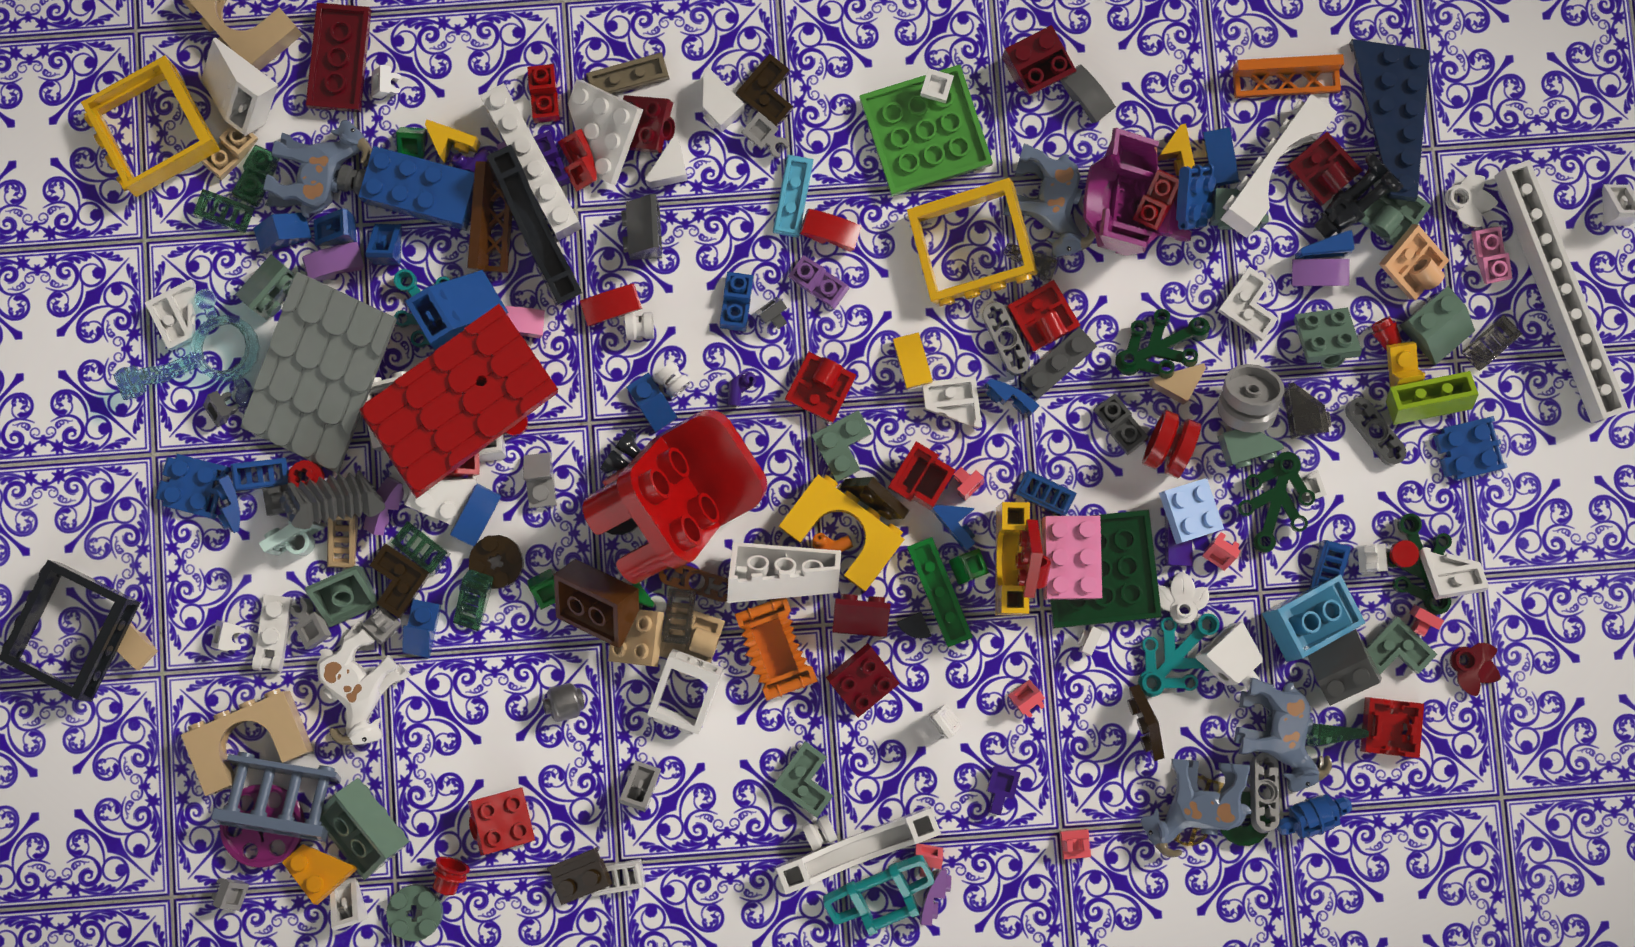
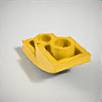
M919 332L894 338L893 343L906 389L932 383L933 380Z

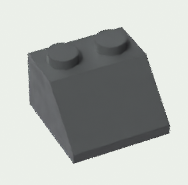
M649 194L627 201L626 210L621 212L622 226H627L628 235L623 237L624 253L628 252L631 260L663 258L660 205L656 194Z
M1357 629L1308 655L1316 680L1330 706L1381 683L1382 677Z

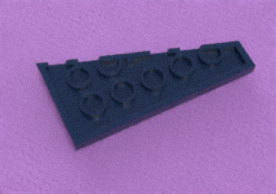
M1352 39L1349 45L1351 52L1354 53L1355 69L1360 77L1361 93L1370 129H1373L1375 137V149L1379 153L1380 160L1404 185L1399 192H1390L1387 194V197L1414 202L1418 198L1430 50Z

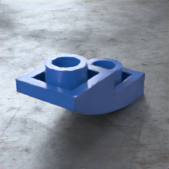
M1230 127L1203 132L1208 163L1213 164L1215 168V187L1239 183Z
M727 272L720 329L746 332L754 275Z
M990 379L984 386L987 389L985 393L993 402H1000L1004 405L1011 398L1014 401L1012 403L1013 407L1022 415L1026 413L1030 417L1040 406L1024 392L1007 383Z
M224 474L216 478L218 485L215 486V490L222 501L226 499L228 503L218 507L221 514L217 517L224 530L229 528L231 532L236 533L240 527L239 503L229 475Z
M477 483L450 535L474 547L491 518L501 495Z

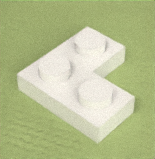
M1249 266L1222 303L1218 312L1258 340L1263 341L1278 320L1275 315L1257 304V301L1271 281Z

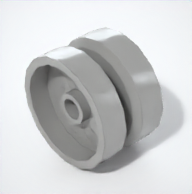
M1244 364L1236 366L1225 377L1222 387L1223 391L1217 404L1218 414L1226 424L1242 432L1256 433L1265 431L1273 425L1277 417L1279 405L1285 392L1284 383L1277 374L1260 365Z

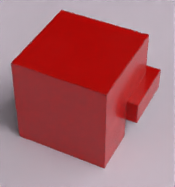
M916 441L888 486V489L910 502L914 500L927 509L932 510L956 470L937 459L939 457L937 453Z

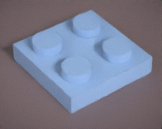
M1207 478L1159 493L1176 544L1224 529Z

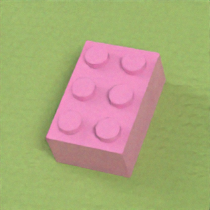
M1100 516L1043 517L1042 550L1043 555L1051 561L1047 585L1043 588V600L1101 599Z

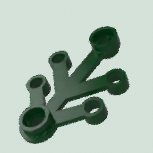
M1158 309L1154 313V328L1148 347L1139 351L1141 338L1147 333V325L1142 320L1134 321L1131 324V338L1127 350L1121 351L1116 356V368L1120 373L1127 376L1134 375L1141 370L1158 374L1160 377L1167 379L1174 375L1175 365L1172 361L1182 363L1186 367L1195 366L1198 362V352L1196 350L1188 348L1182 352L1169 348L1190 338L1194 341L1205 340L1209 336L1210 330L1208 321L1202 317H1196L1189 322L1188 327L1162 339L1165 326L1170 322V313L1166 309ZM1159 316H1164V317H1166V319H1165V320H1160V319H1158V317H1159ZM1137 327H1140V328H1142L1143 330H1142V331H1136V330H1134V329L1137 328ZM1186 356H1193L1194 359L1188 360V359H1186L1185 357H1186ZM1151 357L1166 359L1159 364L1147 361ZM1124 360H1133V362L1127 363ZM1168 367V368H1170L1171 370H1170V371H1163L1162 368Z
M1292 452L1280 453L1275 458L1273 467L1258 475L1251 474L1245 480V486L1248 490L1257 491L1262 486V483L1278 476L1274 488L1251 500H1243L1238 505L1239 514L1248 517L1254 510L1270 502L1262 532H1259L1253 539V546L1259 553H1268L1276 545L1273 532L1281 505L1291 521L1290 526L1293 531L1302 532L1308 526L1307 519L1299 514L1286 491L1288 481H1290L1298 493L1300 505L1308 507L1315 501V494L1306 488L1298 474L1301 469V461ZM1289 460L1292 463V468L1285 469L1283 461ZM1256 478L1259 485L1251 487L1249 479ZM1302 494H1309L1311 501L1305 503L1302 500ZM1246 503L1251 506L1249 513L1242 511L1241 506ZM1301 519L1304 523L1303 528H1296L1294 521ZM1267 537L1270 540L1269 546H1262L1260 539Z
M1413 513L1401 516L1397 522L1398 530L1403 535H1406L1408 541L1413 542L1420 551L1423 548L1418 534L1422 527L1421 519ZM1406 520H1409L1412 524L1410 530L1404 527ZM1446 533L1437 534L1433 539L1434 548L1432 552L1444 555L1446 549L1452 544L1451 537ZM1440 537L1446 539L1444 547L1439 544ZM1420 555L1418 561L1413 566L1406 568L1398 567L1423 579L1426 589L1412 584L1409 578L1400 576L1395 578L1392 583L1393 589L1396 592H1406L1423 600L1424 607L1432 614L1439 615L1449 610L1451 597L1440 599L1439 606L1433 604L1434 595ZM1388 561V567H1398ZM1399 580H1404L1406 583L1403 590L1398 587Z

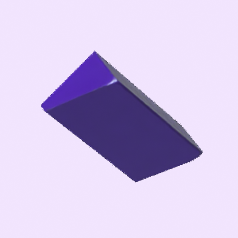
M1165 513V566H1192V540L1176 544Z

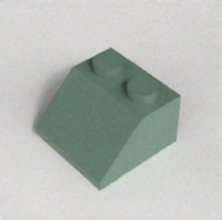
M1449 286L1437 292L1399 325L1434 366L1475 332L1466 305Z

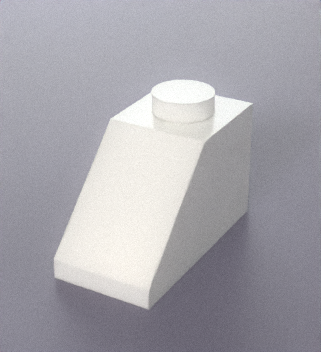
M707 66L704 69L703 112L705 114L703 119L712 129L717 127L723 132L745 112L744 103Z

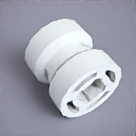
M645 312L641 316H636L633 313L625 314L627 341L636 340L642 336L645 339H654L652 312Z
M673 361L662 368L654 377L659 386L666 388V393L671 399L677 397L691 383V380L686 375H682L679 372V367Z
M827 815L820 817L818 822L814 824L808 823L802 826L813 852L820 849L822 844L826 842L832 843L838 840ZM819 828H821V831L824 835L823 837L820 834Z

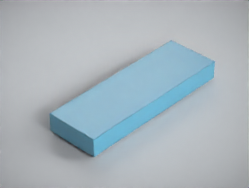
M787 154L773 233L799 238L814 159Z

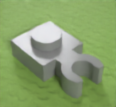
M760 112L753 117L741 132L760 150L765 145L770 147L771 155L777 159L780 158L781 154L776 151L775 146L777 144H782L786 148L790 146L785 138H777L775 136L779 128Z
M309 598L300 599L303 606L302 611L299 605H294L290 607V612L300 621L294 627L305 649H313L332 635L321 614L313 612L314 606Z

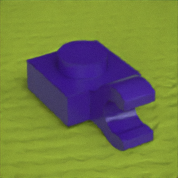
M993 765L986 792L994 794L990 803L989 813L1001 816L1005 797L1014 799L1020 772Z

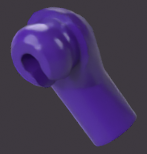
M485 148L474 157L463 156L462 153H457L452 157L451 162L455 168L475 173L476 161H486L485 158L490 153Z
M744 371L729 382L727 406L740 407L741 393L756 383L754 373Z

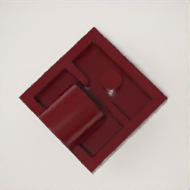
M624 95V101L643 109L629 150L661 153L664 140H671L675 133V123L672 117H670L673 102L665 98Z
M1328 131L1286 167L1320 206H1323L1363 171Z
M868 643L825 677L857 718L900 684Z

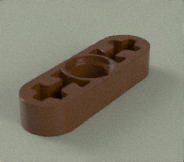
M684 565L675 569L677 573L684 575V569L689 570L684 579L685 585L681 586L679 585L682 581L681 579L673 577L671 581H667V575L664 574L665 569L659 572L660 580L668 586L715 601L727 602L728 594H724L723 598L718 597L719 592L710 589V594H706L705 591L709 586L710 577L715 578L712 584L721 586L725 582L727 583V588L728 578ZM700 574L704 577L705 584L701 589L695 590L690 587L689 579L692 575Z

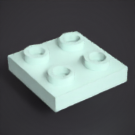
M288 520V526L281 530L275 528L264 535L265 539L259 542L265 553L279 556L288 550L290 553L305 556L310 554L315 547V540L312 535L325 527L322 521L320 525L314 521L309 529L294 527ZM299 536H303L305 545L302 549L297 550L294 545L295 540Z

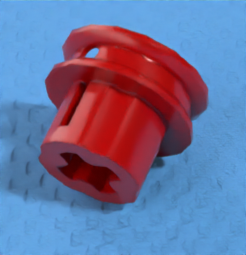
M301 460L295 463L288 473V483H294L297 487H299L301 479L298 476L299 472H306V476L309 477L306 482L301 481L305 485L308 484L309 479L317 483L319 476L325 480L323 469L318 464L309 460Z
M445 856L438 857L435 861L436 866L432 870L434 875H436L432 887L440 894L455 895L459 883L466 882V874L469 873L470 868L458 859Z

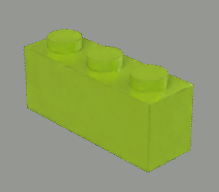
M1467 371L1390 387L1386 405L1393 425L1471 410L1479 394L1471 372Z

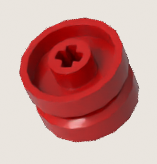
M1165 409L1150 436L1142 464L1156 469L1165 460V474L1178 479L1193 455L1200 435L1201 424L1187 419L1182 422L1178 429V414Z

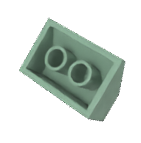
M359 778L335 793L323 806L320 817L321 826L325 827L328 831V836L347 860L358 868L356 871L364 881L410 842L406 838L404 831L394 823L387 810L377 802L370 789Z

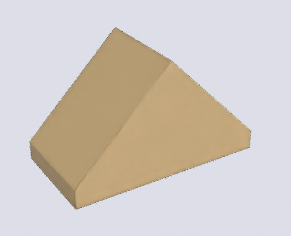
M1205 363L1174 371V375L1171 378L1153 377L1148 381L1149 385L1173 400L1185 404L1190 399L1206 369Z

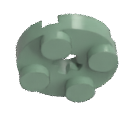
M418 884L409 885L391 897L386 911L387 922L396 937L406 941H420L426 939L439 927L443 919V905L438 895L436 896L430 888ZM412 905H416L417 910H422V915L417 917V921L412 920V916H408V911L412 909Z

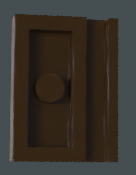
M598 847L547 868V871H550L552 876L551 881L561 905L613 884L603 858H600Z

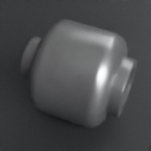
M572 683L549 688L547 698L542 699L545 714H551L556 722L577 718L581 710L584 709L581 689L576 688Z

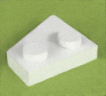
M192 279L145 302L168 350L173 351L195 339L196 284Z
M976 376L937 380L930 384L922 385L926 411L977 429L982 428Z
M445 477L417 499L410 490L404 505L454 526L477 479L475 477L461 479Z
M1427 547L1419 551L1435 600L1485 592L1489 588L1480 562L1470 559L1463 560L1449 553L1445 556L1431 552V548Z

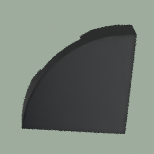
M922 612L896 622L898 627L911 637L922 639L932 636Z

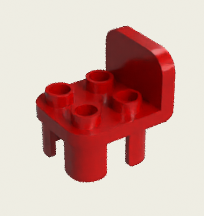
M703 410L652 439L626 467L605 478L602 481L605 486L589 495L584 500L582 509L588 526L596 535H601L633 518L648 543L620 557L616 562V567L627 581L638 584L668 567L678 569L695 560L721 525L750 511L759 504L767 491V478L731 421L718 411Z

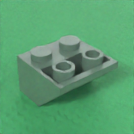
M270 254L235 295L251 310L267 320L269 316L273 317L281 309V303L287 297L295 273Z

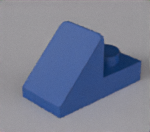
M649 372L626 386L655 433L678 419Z
M936 505L931 511L966 552L975 544L973 541L975 535L966 524L961 526L959 522L975 508Z
M413 599L407 626L403 625V653L430 658L441 609L440 604Z

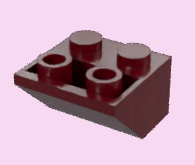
M1052 25L1005 48L1002 56L1013 80L1028 96L1077 72Z
M841 594V599L835 598L832 633L887 637L891 603H885L884 597L869 596L868 601L857 600L858 595Z

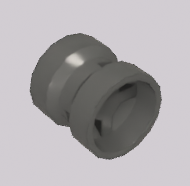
M343 164L337 177V189L344 192L351 190L356 195H359L366 169L355 170L352 166Z

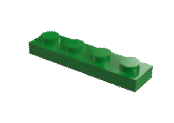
M930 537L908 546L907 550L947 648L973 638L933 538Z

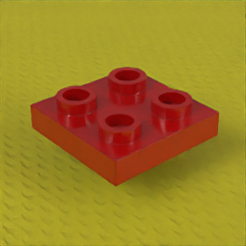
M1055 280L1007 305L1008 311L1033 353L1081 326Z
M808 351L785 397V401L833 424L857 375L828 358H821Z
M1027 519L1025 530H1020L1019 546L1022 548L1021 552L1016 553L1015 568L1019 569L1017 583L1018 586H1022L1023 597L1035 598L1036 589L1044 588L1047 585L1051 561L1043 555L1038 520Z
M522 787L468 801L471 817H469V828L473 839L478 843L481 856L535 841Z

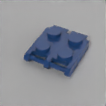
M1211 163L1205 164L1203 167L1201 165H1194L1192 168L1184 166L1179 171L1176 211L1179 230L1206 227L1208 219L1213 215L1212 195L1216 179L1214 177L1215 168Z
M1494 416L1440 429L1442 434L1433 436L1438 454L1447 452L1448 455L1447 458L1440 459L1444 478L1453 476L1455 481L1508 468L1507 463L1503 462L1499 447V445H1502L1501 440H1497L1493 425L1495 421Z
M180 454L176 455V459L167 457L162 475L170 477L169 482L160 480L155 499L163 500L162 506L216 520L217 514H215L219 495L214 488L218 470L221 471L220 476H222L226 472L229 473L230 467ZM214 494L210 511L207 512L211 495Z

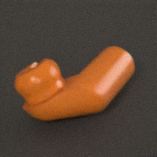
M817 533L812 539L815 549L840 550L844 552L853 547L848 535L835 541L825 536L824 533Z

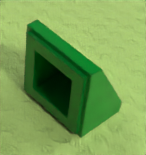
M400 127L396 132L397 152L424 159L426 129Z
M979 548L949 560L958 585L989 573Z
M548 569L527 581L529 589L541 610L555 603L554 573L552 569Z
M640 583L632 584V586L639 589V603L652 609L653 607L655 608V602Z

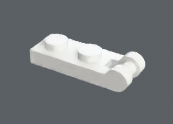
M264 594L256 650L252 661L253 670L262 671L265 668L271 669V672L275 673L282 672L291 617L290 607L293 604V598ZM267 650H275L273 658H266Z

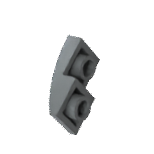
M1080 64L1075 67L1076 73L1060 80L1072 101H1079L1090 121L1097 123L1116 106L1098 81Z
M1113 394L1094 409L1097 417L1127 456L1149 440V436L1133 419L1130 410L1116 394Z

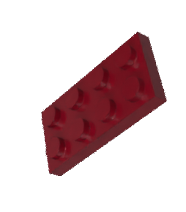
M317 3L306 106L308 108L361 113L372 12L370 7Z

